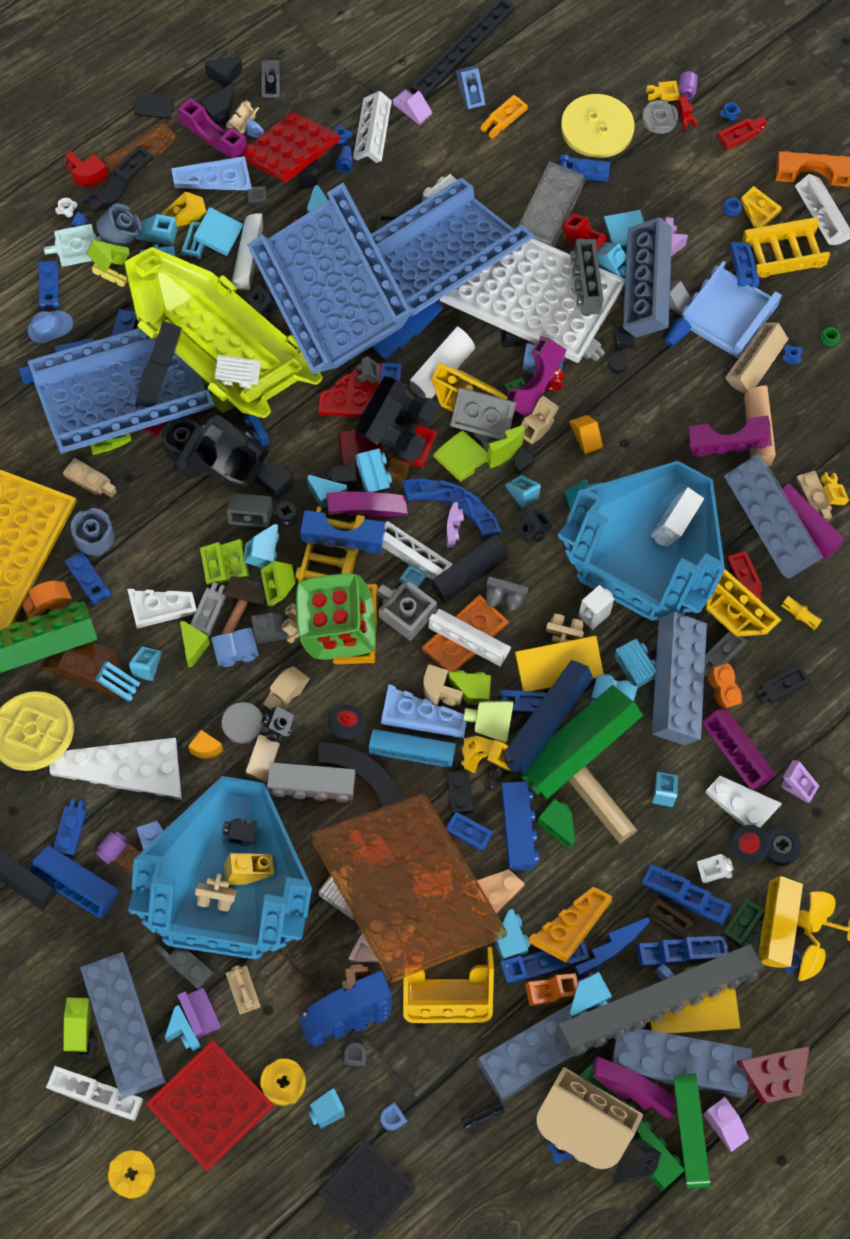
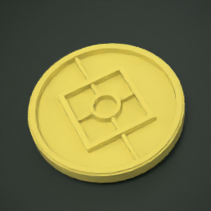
M590 94L577 98L567 106L561 121V132L566 143L576 152L592 158H607L622 152L630 144L635 127L634 118L627 106L618 99L603 94Z
M38 691L23 693L7 701L0 708V761L13 769L30 771L44 768L59 759L69 747L74 733L73 717L66 704L50 693Z

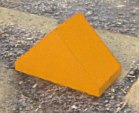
M586 415L569 421L584 455L603 449L596 420Z

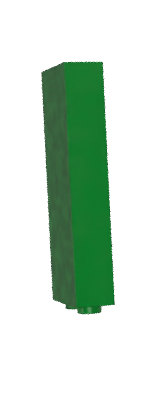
M611 685L551 737L526 774L522 773L520 778L523 781H528V785L537 795L541 793L548 799L638 721L643 714L634 701L614 685Z

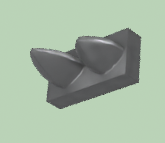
M489 577L485 592L487 604L491 609L499 604L502 598H506L507 605L512 611L522 603H525L528 587Z

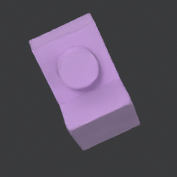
M405 89L393 99V105L419 125L432 115V111L420 91L412 95Z
M666 217L665 222L672 227L671 256H673L686 245L688 235L676 234L677 226H673V218Z
M793 760L783 776L784 781L781 787L803 801L810 803L819 785L800 761Z

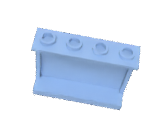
M723 261L719 267L715 266L711 273V278L703 282L702 290L693 295L690 301L691 304L689 306L686 305L680 315L690 323L691 331L739 359L762 324L769 319L778 307L782 295L775 291L771 297L750 285L739 287L737 285V276L724 269L726 262Z

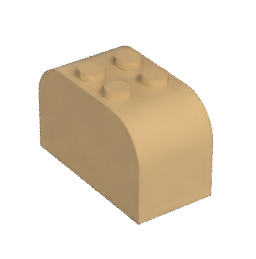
M563 1067L537 1114V1126L541 1134L558 1149L567 1151L578 1161L585 1162L594 1168L607 1169L616 1165L621 1159L639 1126L643 1114Z

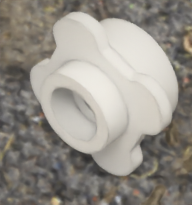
M62 198L59 200L55 211L57 214L72 217L74 209L77 208V203L70 198Z

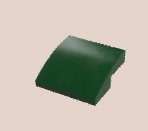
M746 898L724 930L723 935L739 948L751 944L758 956L765 910Z

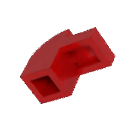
M71 151L65 155L66 167L71 172L75 184L82 187H92L108 178L106 165L95 154L84 162L78 159Z
M573 213L562 224L565 236L573 246H575L576 239H595L596 250H598L607 241L606 234L591 229L587 217Z

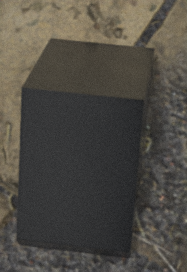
M241 57L205 61L206 76L224 87L229 86L242 72Z

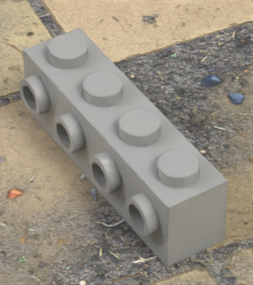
M270 762L267 789L272 796L284 797V795H293L297 799L314 797V799L320 801L330 798L338 802L353 800L355 769Z

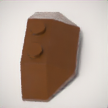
M89 642L48 656L42 666V669L117 699L119 695L95 680L104 662H109L123 671L116 652L112 649ZM106 669L108 672H110L111 674H113L114 676H116L117 678H119L120 680H122V681H124V682L126 683L125 680H123L122 678H120V677L117 676L116 674H114V673H112L111 671H109L108 669ZM103 675L104 679H106L116 687L120 688L121 690L123 689L122 686L116 684L111 679Z

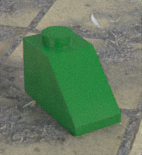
M554 799L541 814L537 824L571 850L575 843L572 812L567 804Z

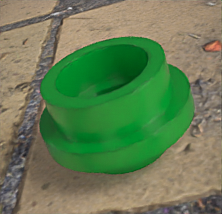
M829 327L822 331L820 339L827 346H835L840 340V334L837 329Z

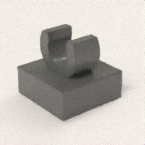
M370 357L362 358V365L357 366V370L362 372V374L358 375L357 378L362 382L368 380L372 384L379 382V365Z

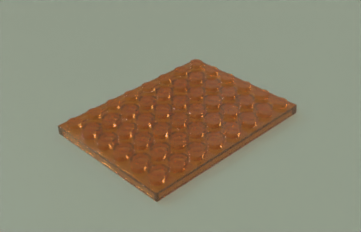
M425 793L311 833L310 838L390 983L506 937L508 932Z

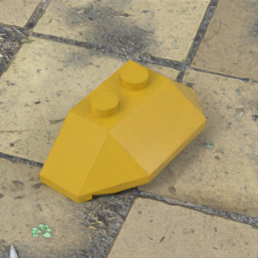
M441 362L438 363L431 378L440 405L451 412L454 411L459 388L508 399L507 396L496 388Z
M726 569L711 599H708L706 602V610L736 637L768 634L781 621L775 613Z

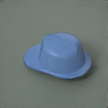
M64 311L39 312L29 324L28 335L36 343L50 342L68 334L73 328V319Z

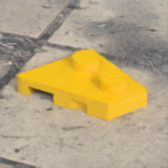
M754 186L742 196L740 201L753 228L767 226L782 210L781 206Z

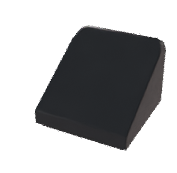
M614 327L613 336L616 350L635 348L633 335L624 328Z

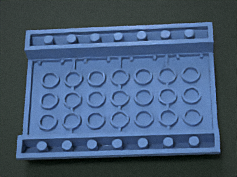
M463 178L453 182L371 234L412 311L409 317L419 313L534 238V234L523 225L513 229L474 198L473 186Z
M344 183L327 192L330 198L328 201L269 239L262 234L247 244L313 374L338 368L402 328L412 314L408 303Z
M140 328L27 361L60 454L213 408L215 404L209 390L205 389L200 375L174 353L171 365L160 387L157 405L149 408L141 405L139 408L135 407L140 382L157 337L151 339Z

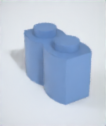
M252 628L211 638L218 666L230 667L237 661L249 662L259 656Z

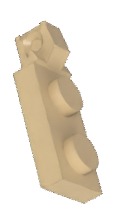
M76 458L72 460L63 472L66 478L95 495L104 493L113 498L117 492L115 490L116 487L110 484V479Z
M816 471L797 476L796 482L804 499L829 523L832 518L830 513L832 508Z

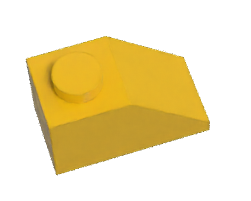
M184 192L162 212L165 216L175 217L177 227L189 225L191 221L197 222L207 213L203 197L189 192Z

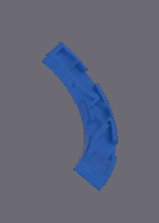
M421 478L402 481L407 501L427 499L440 501L451 506L453 503L458 502V508L462 509L463 513L474 523L482 539L501 534V529L493 513L488 510L478 497L468 490L443 480L434 481Z

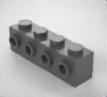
M576 239L574 250H571L570 259L574 261L572 273L573 276H576L574 287L575 291H578L577 306H580L581 314H600L604 298L595 239Z

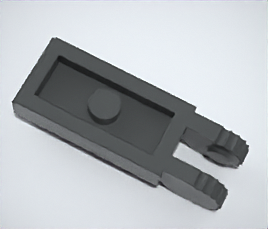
M157 944L154 949L197 990L213 975V972L186 948L173 947L175 950L169 955L162 946Z

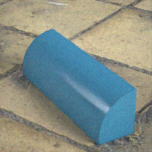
M373 729L369 743V754L452 768L456 743Z

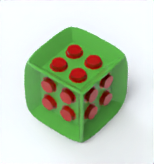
M350 573L309 578L298 583L296 591L297 628L301 644L313 658L328 660L334 659V657H354L374 651V606L371 592L359 575Z

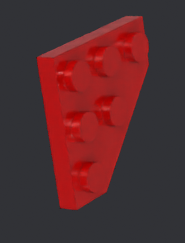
M377 363L379 365V382L372 384L368 380L360 381L357 376L361 375L362 372L358 371L356 367L349 375L346 374L339 379L328 391L322 392L320 394L319 415L361 418L362 413L380 383L381 364Z

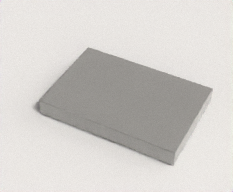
M459 388L450 426L503 440L505 431L510 430L517 402Z

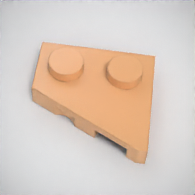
M508 869L465 885V889L490 913L496 916L525 884Z

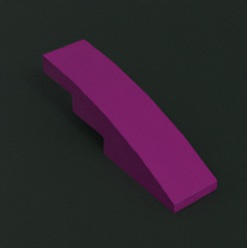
M376 492L326 493L328 515L348 513V516L367 515L368 518L408 515L406 497L404 495Z
M600 1057L594 1059L593 1077L624 1101L631 1098L645 1110L653 1107L667 1119L674 1116L675 1097L659 1085L619 1064Z

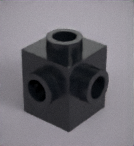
M258 284L247 298L252 304L251 307L259 314L271 317L279 308L268 286L265 287Z
M531 511L521 518V522L516 525L519 535L523 540L536 543L542 541L545 538V534L553 527L543 511Z
M278 706L267 711V714L261 720L262 728L260 733L272 742H279L287 738L292 731L291 724L294 715Z

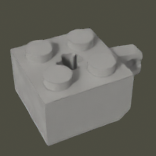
M404 581L397 590H390L384 585L377 590V595L383 599V606L379 609V618L410 641L425 626L431 615L437 611V602L409 581Z

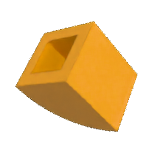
M202 730L188 746L190 753L201 759L214 758L223 751L222 744Z

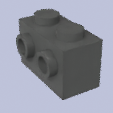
M232 493L227 507L228 524L268 528L273 512L272 497Z

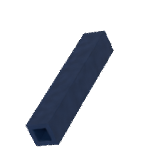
M574 660L568 663L503 754L506 765L510 770L526 774L593 680L589 666Z

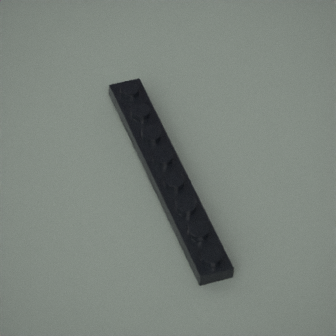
M497 0L410 86V91L413 93L420 91L424 99H426L514 12L515 6L506 0Z

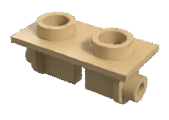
M247 100L241 102L235 111L240 117L233 114L226 123V129L229 130L232 127L241 134H244L246 122L249 119L254 120L256 117L255 113L259 108H252L251 103Z
M239 965L232 967V971L227 972L226 976L239 1014L241 1015L260 1008L261 1006L247 965L241 968Z

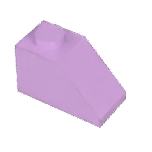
M725 1097L703 1114L730 1152L749 1139L739 1115Z

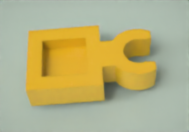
M676 81L658 82V87L654 85L646 87V93H653L648 94V101H654L657 98L664 101L679 100L680 94Z
M825 472L821 476V481L825 485L823 490L829 504L845 505L849 499L843 485L837 483V475L833 473L829 477L828 473Z

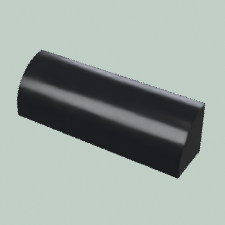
M494 535L432 579V590L444 604L508 559L506 548L500 538Z
M0 850V881L43 912L57 895L54 889Z

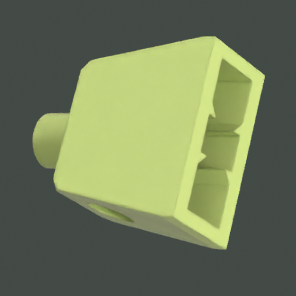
M479 701L478 710L465 708L463 721L475 722L474 732L507 742L513 701Z

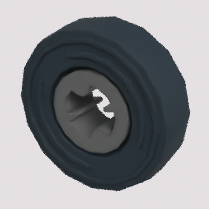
M776 827L768 831L770 850L766 856L767 860L780 866L789 865L794 862L801 851V842L798 835L786 827ZM780 841L784 842L783 845L786 844L787 846L783 851L779 850L780 847L777 848L776 846Z

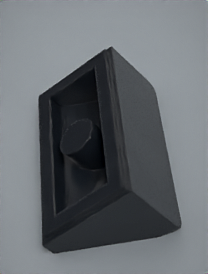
M137 92L134 114L171 120L174 108L173 97Z

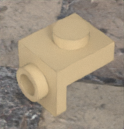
M357 964L350 966V969H346V980L342 981L343 988L346 991L353 988L352 986L356 982L355 977L368 976V967Z

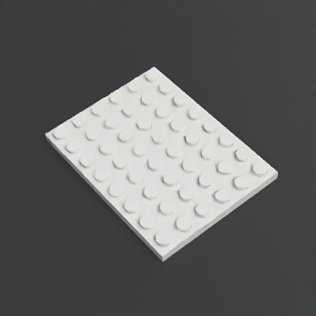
M531 239L440 298V301L534 344L538 342L540 336L550 338L567 350L565 353L566 358L579 363L624 288L625 279L599 268L604 298L601 313L581 314L580 306H577L578 291H575L574 287L576 276H573L572 273L574 261H571L570 254L536 239Z

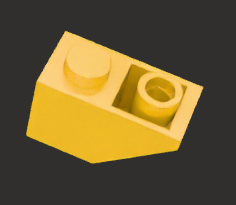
M230 853L223 864L225 881L229 882V884L246 885L274 875L272 854Z

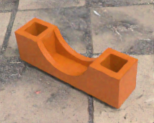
M789 151L779 152L776 160L775 181L794 182L804 172H817L825 176L830 185L849 187L850 157L792 153Z

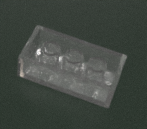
M549 161L519 226L523 225L534 234L533 239L554 247L563 229L562 224L568 219L584 185V175Z

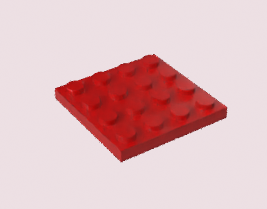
M291 112L280 122L273 125L267 132L260 135L258 139L247 145L240 156H245L247 163L286 183L339 142L340 137L338 133L295 112Z
M213 1040L146 1103V1106L207 1172L275 1107Z

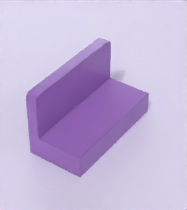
M204 988L188 995L186 991L177 995L197 1040L221 1028Z

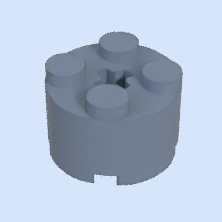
M113 204L96 222L101 242L127 247L141 231V222L136 214L133 216L129 212L131 209L123 204Z
M90 508L87 511L77 513L71 522V533L75 545L83 553L101 556L112 546L115 534L111 520L104 511Z

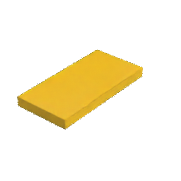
M596 636L515 652L522 691L526 692L552 687L571 660L589 666L593 679L597 678L598 675L602 676L604 674Z
M727 988L715 998L706 997L696 1006L687 1005L681 1012L666 1014L658 1022L654 1023L652 1020L650 1021L651 1031L667 1034L739 1030L740 1021L735 989L729 990Z

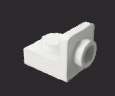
M722 854L697 861L703 883L723 877H732V862Z

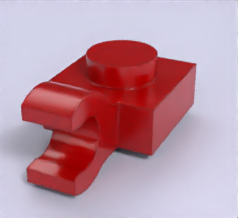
M680 96L677 110L681 123H683V128L687 130L688 123L693 124V127L696 128L697 119L690 115L693 111L692 104L688 102L687 96Z

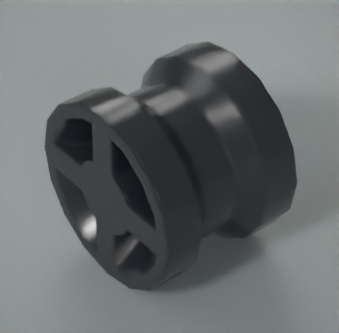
M285 501L277 506V521L283 526L293 525L297 519L294 504Z

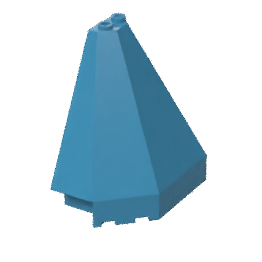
M679 461L579 490L567 518V523L558 533L559 539L563 540L567 548L565 552L571 564H574L578 571L577 576L581 583L592 589L597 588L599 585L603 589H608L612 593L614 601L651 621L659 620L660 617L674 611L683 615L693 611L694 613H699L708 599H711L725 570L713 479ZM689 487L703 497L704 500L682 536L668 547L661 546L656 543L651 534L673 499Z
M224 776L218 779L134 859L133 892L128 911L132 915L137 914L142 919L141 923L153 933H159L163 937L162 941L165 944L179 948L256 960L262 957L266 951L271 950L273 952L286 946L288 941L302 939L312 887L265 783ZM236 818L245 820L247 824L257 821L254 842L245 847L223 841L222 826L224 821L230 822ZM230 853L272 854L273 876L246 885L229 884L228 888L237 890V894L228 912L217 909L218 899L211 898L209 907L197 905L195 891L198 883L207 884V879H216L218 873L222 874L221 880L225 881L223 864Z

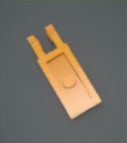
M513 95L489 116L480 129L486 132L491 128L492 124H495L496 126L489 133V137L493 139L499 135L501 130L503 131L524 113L528 105Z

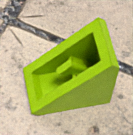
M182 621L180 625L188 667H193L209 646V638L201 631Z

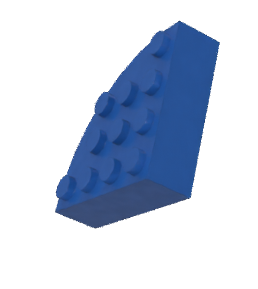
M383 971L354 982L353 988L347 991L345 988H341L311 1005L308 1008V1014L307 1012L302 1013L299 1023L307 1046L313 1045V1047L324 1044L326 1042L325 1039L331 1037L338 1039L347 1035L346 1032L352 1029L360 1031L367 1028L368 1023L374 1021L382 1023L388 1020L392 1010V995Z

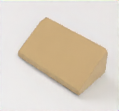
M259 734L246 769V777L267 783L270 762L274 763L280 743L272 742Z

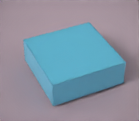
M410 564L399 579V583L402 584L404 581H409L417 588H420L427 578V574Z

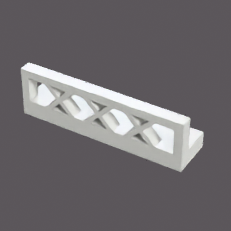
M381 91L363 98L353 155L356 161L367 156L375 163L382 161L392 101Z
M387 521L385 523L383 548L408 565L411 564L426 573L429 579H434L453 565ZM390 529L393 531L396 538L388 534L386 530ZM408 541L411 543L412 549L402 542ZM419 552L426 553L428 555V559L420 555ZM434 563H441L446 567L441 569Z
M438 609L435 615L432 614L429 618V629L500 667L511 650L510 646L441 609Z

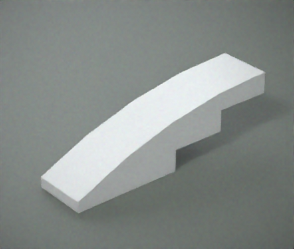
M57 1066L54 1067L46 1086L49 1090L132 1121L136 1120L143 1102L142 1098L135 1095L123 1099L117 1088Z

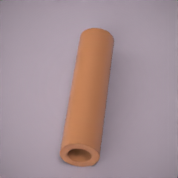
M238 599L221 635L234 632L248 604L247 601Z

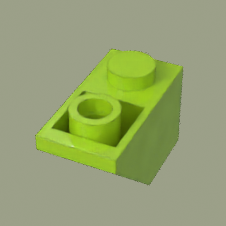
M461 670L449 672V685L453 689L463 692L462 699L467 704L479 705V701H489L491 675H486L483 672L468 674Z

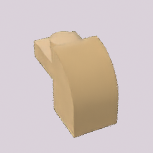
M541 397L532 414L525 417L521 424L525 428L524 439L530 444L540 440L553 424V418L559 407L546 397Z
M428 665L423 682L425 698L437 706L440 700L449 706H460L463 692L445 686L448 679V670Z
M294 666L286 669L269 688L271 691L263 704L269 709L278 706L286 710L292 698L301 694L310 678Z

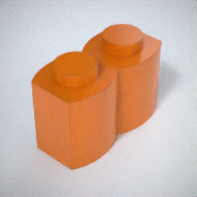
M721 664L707 669L708 681L714 688V699L720 708H728L742 702V695L739 687L735 684V673L730 664Z

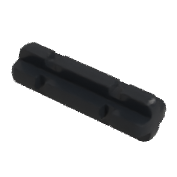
M494 763L491 764L487 775L489 779L486 778L484 784L485 788L492 791L496 790L498 785L496 781H499L503 768Z
M497 1102L490 1108L488 1106L473 1113L471 1117L463 1118L461 1120L465 1131L474 1128V1125L479 1126L493 1119V1116L498 1117L504 1114L503 1105Z

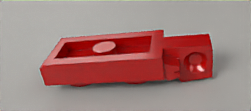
M764 116L756 120L747 118L720 131L717 134V138L724 148L729 150L760 134L761 130L766 128L767 120Z
M743 551L727 556L726 561L733 576L762 601L760 595L762 593V584L747 552Z

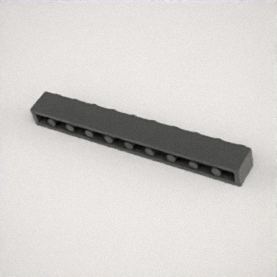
M751 944L560 1023L555 1031V1035L566 1056L572 1054L578 1056L586 1052L587 1048L593 1045L595 1047L602 1046L607 1042V1039L612 1037L615 1039L621 1038L627 1033L626 1031L631 1029L637 1031L643 1028L647 1022L652 1020L654 1023L658 1022L671 1012L672 1014H677L687 1005L696 1006L706 997L715 998L727 988L733 990L739 987L741 982L746 980L752 982L759 977V973L764 966Z

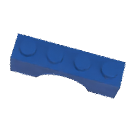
M305 510L300 532L301 541L308 544H325L328 547H345L348 550L360 549L368 553H382L385 522L365 519L358 528L350 531H341L328 523L325 513Z

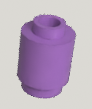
M686 71L679 78L680 96H687L688 100L692 99L696 94L698 76L695 73Z
M117 831L115 834L110 832L97 847L99 850L95 854L107 864L115 861L127 846L124 843L126 838Z

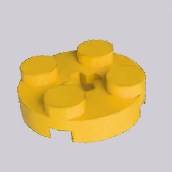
M278 1059L264 1069L261 1076V1087L264 1095L273 1104L287 1106L296 1103L303 1095L306 1088V1077L295 1061ZM283 1076H286L290 1084L280 1088L277 1080H282Z
M125 1151L119 1154L109 1166L108 1180L110 1186L117 1194L125 1198L134 1199L143 1196L148 1192L155 1178V1168L152 1161L140 1151ZM130 1168L133 1171H138L133 1181L125 1177Z

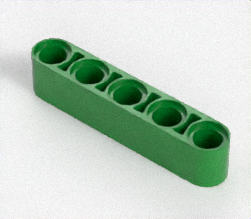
M696 1073L675 1075L673 1077L687 1189L710 1187Z

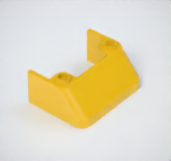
M403 947V1015L408 1022L483 1023L491 1019L493 1014L494 982L492 947L487 949V965L474 966L469 972V979H425L423 968L416 965H408V947Z

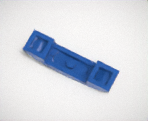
M582 941L567 963L545 951H541L528 956H518L501 961L500 965L506 983L509 984L547 975L589 960L590 957L585 943Z

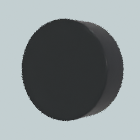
M620 353L613 354L609 359V369L617 374L626 371L628 366L627 357Z

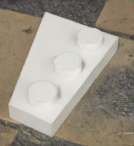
M127 589L137 628L193 615L197 611L192 592H154V590L135 591V589Z
M719 776L705 792L742 826L756 825L762 827L782 805V803L722 776Z

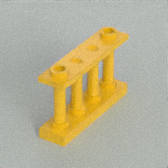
M817 217L745 230L742 243H749L750 246H753L758 261L756 269L759 277L766 278L770 275L813 267L820 268L827 265L830 252L820 253L814 236L819 225ZM796 237H807L812 255L802 256ZM779 240H789L795 258L784 260L778 243ZM771 243L776 261L766 263L760 244Z
M317 507L316 512L322 513V507ZM357 515L355 522L352 521L351 523L326 519L332 527L350 531L358 528L364 522L365 516ZM307 544L302 566L297 568L295 578L298 579L299 583L305 579L327 576L307 571L310 561L339 566L340 569H343L341 574H352L359 549L348 550L345 547L336 546L347 551L346 558L342 557L340 559L312 553L314 544Z

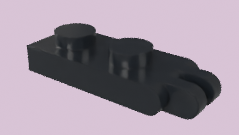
M799 664L759 686L760 690L754 694L756 697L765 695L759 700L761 704L768 701L770 704H773L809 685L811 680Z

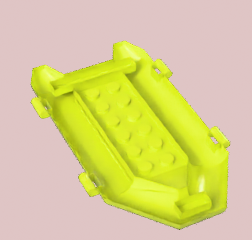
M153 247L125 261V270L135 314L139 321L138 327L151 339L158 337L163 321L182 327L175 354L209 383L208 389L221 401L227 399L244 414L266 418L271 412L267 403L268 399L297 381L317 385L323 379L320 372L314 374L311 372L294 336L291 334L287 338L235 293L237 287L224 275L218 278L210 271ZM222 355L261 361L258 385L244 388L239 387L237 382H233V386L221 384V380L215 379L217 356Z

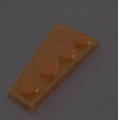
M164 122L103 159L104 164L112 172L138 145L152 154L154 158L157 154H161L176 139L175 134Z

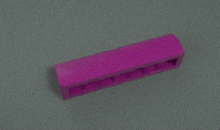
M787 484L783 491L822 554V560L825 561L841 548L845 539L790 484Z
M727 708L716 710L702 722L708 733L751 790L759 788L776 776L775 772Z

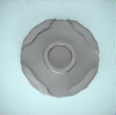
M655 100L648 103L643 109L642 122L649 131L664 134L675 128L678 122V111L675 106H671L667 101Z
M246 702L235 703L228 707L223 714L221 721L223 732L232 742L239 744L250 743L261 734L262 725L260 723L263 716L260 710L253 704Z

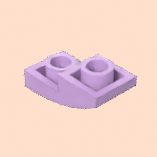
M458 502L453 503L448 516L447 549L455 548L456 540H459L458 529H460V522L464 521L463 510L458 508Z

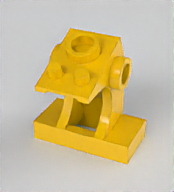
M479 736L464 738V746L462 747L464 761L461 762L464 769L475 774L480 760L488 756V761L504 770L512 772L507 767L503 754L509 747L508 745L497 740L493 741Z

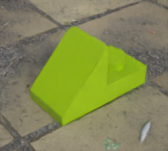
M92 240L86 255L106 273L111 263L124 264L129 256V248Z

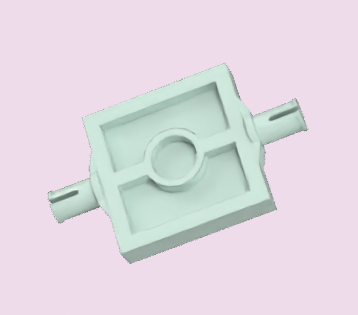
M92 224L54 231L55 245L44 247L45 255L57 253L62 267L92 261L86 255V251L92 240L101 242V236L96 237Z

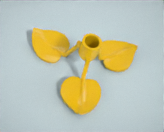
M823 891L810 892L809 912L805 910L799 911L797 926L804 929V934L814 943V945H810L803 955L798 977L799 981L815 976L820 972L825 962V950L819 948L820 943L811 933L818 932L822 925L848 931L847 940L850 941V919L849 926L847 927L827 922V918L834 912L835 898Z

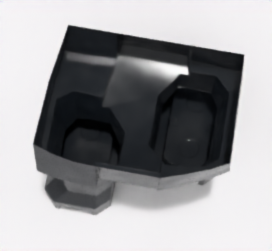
M384 376L362 413L355 434L366 442L376 445L378 443L390 447L393 455L413 463L425 445L426 439L406 431L394 421L397 415H401L414 424L427 426L437 411L439 403L427 397H414L406 389L407 384Z
M217 415L209 419L206 425L197 426L192 429L175 459L173 467L174 471H180L187 476V480L197 478L200 474L208 472L222 483L228 484V486L248 487L255 479L269 451L258 444V440L246 431H240Z

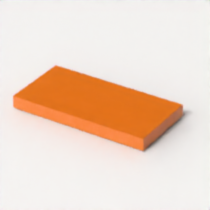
M480 594L455 616L493 638L509 624V621L494 607L489 608L487 601ZM439 633L422 647V651L440 668L448 670V675L449 672L459 670L476 655V653Z

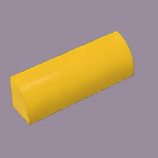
M782 876L769 881L758 958L763 965L777 968L791 967L803 884Z

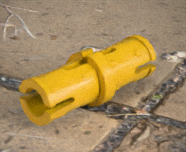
M790 596L781 605V607L796 616L795 619L803 621L813 630L822 621V619L807 610L808 607L805 605L803 607Z

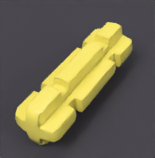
M96 264L92 267L94 274L98 276L101 274V277L113 283L117 282V285L124 287L128 281L127 276L123 274L118 275L119 272L110 268L104 273Z

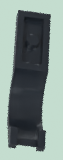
M138 145L113 169L111 178L106 186L96 194L90 195L87 193L81 199L82 203L90 205L94 212L112 206L123 195L128 183L153 160V155Z
M165 321L162 322L151 358L140 382L135 407L139 408L141 405L149 408L157 405L160 387L171 365L183 329L182 327Z

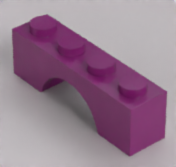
M189 98L178 108L179 121L182 125L228 158L241 157L240 154L247 146L244 135L232 127L229 130L219 127L208 116L205 108L192 98Z
M540 336L531 352L536 363V370L532 380L525 386L511 387L506 395L508 397L507 400L517 402L514 412L522 417L532 414L537 401L543 396L548 382L553 379L555 370L564 360L567 350L550 338Z
M769 416L748 418L746 425L739 432L732 435L718 434L709 424L689 426L690 448L693 456L702 457L712 453L724 454L727 451H745L750 448L763 449L767 446H772Z

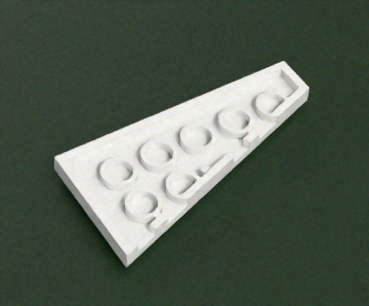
M176 738L66 750L59 759L49 765L52 776L73 780L80 779L94 784H106L110 787L153 793L157 796H168L182 800Z

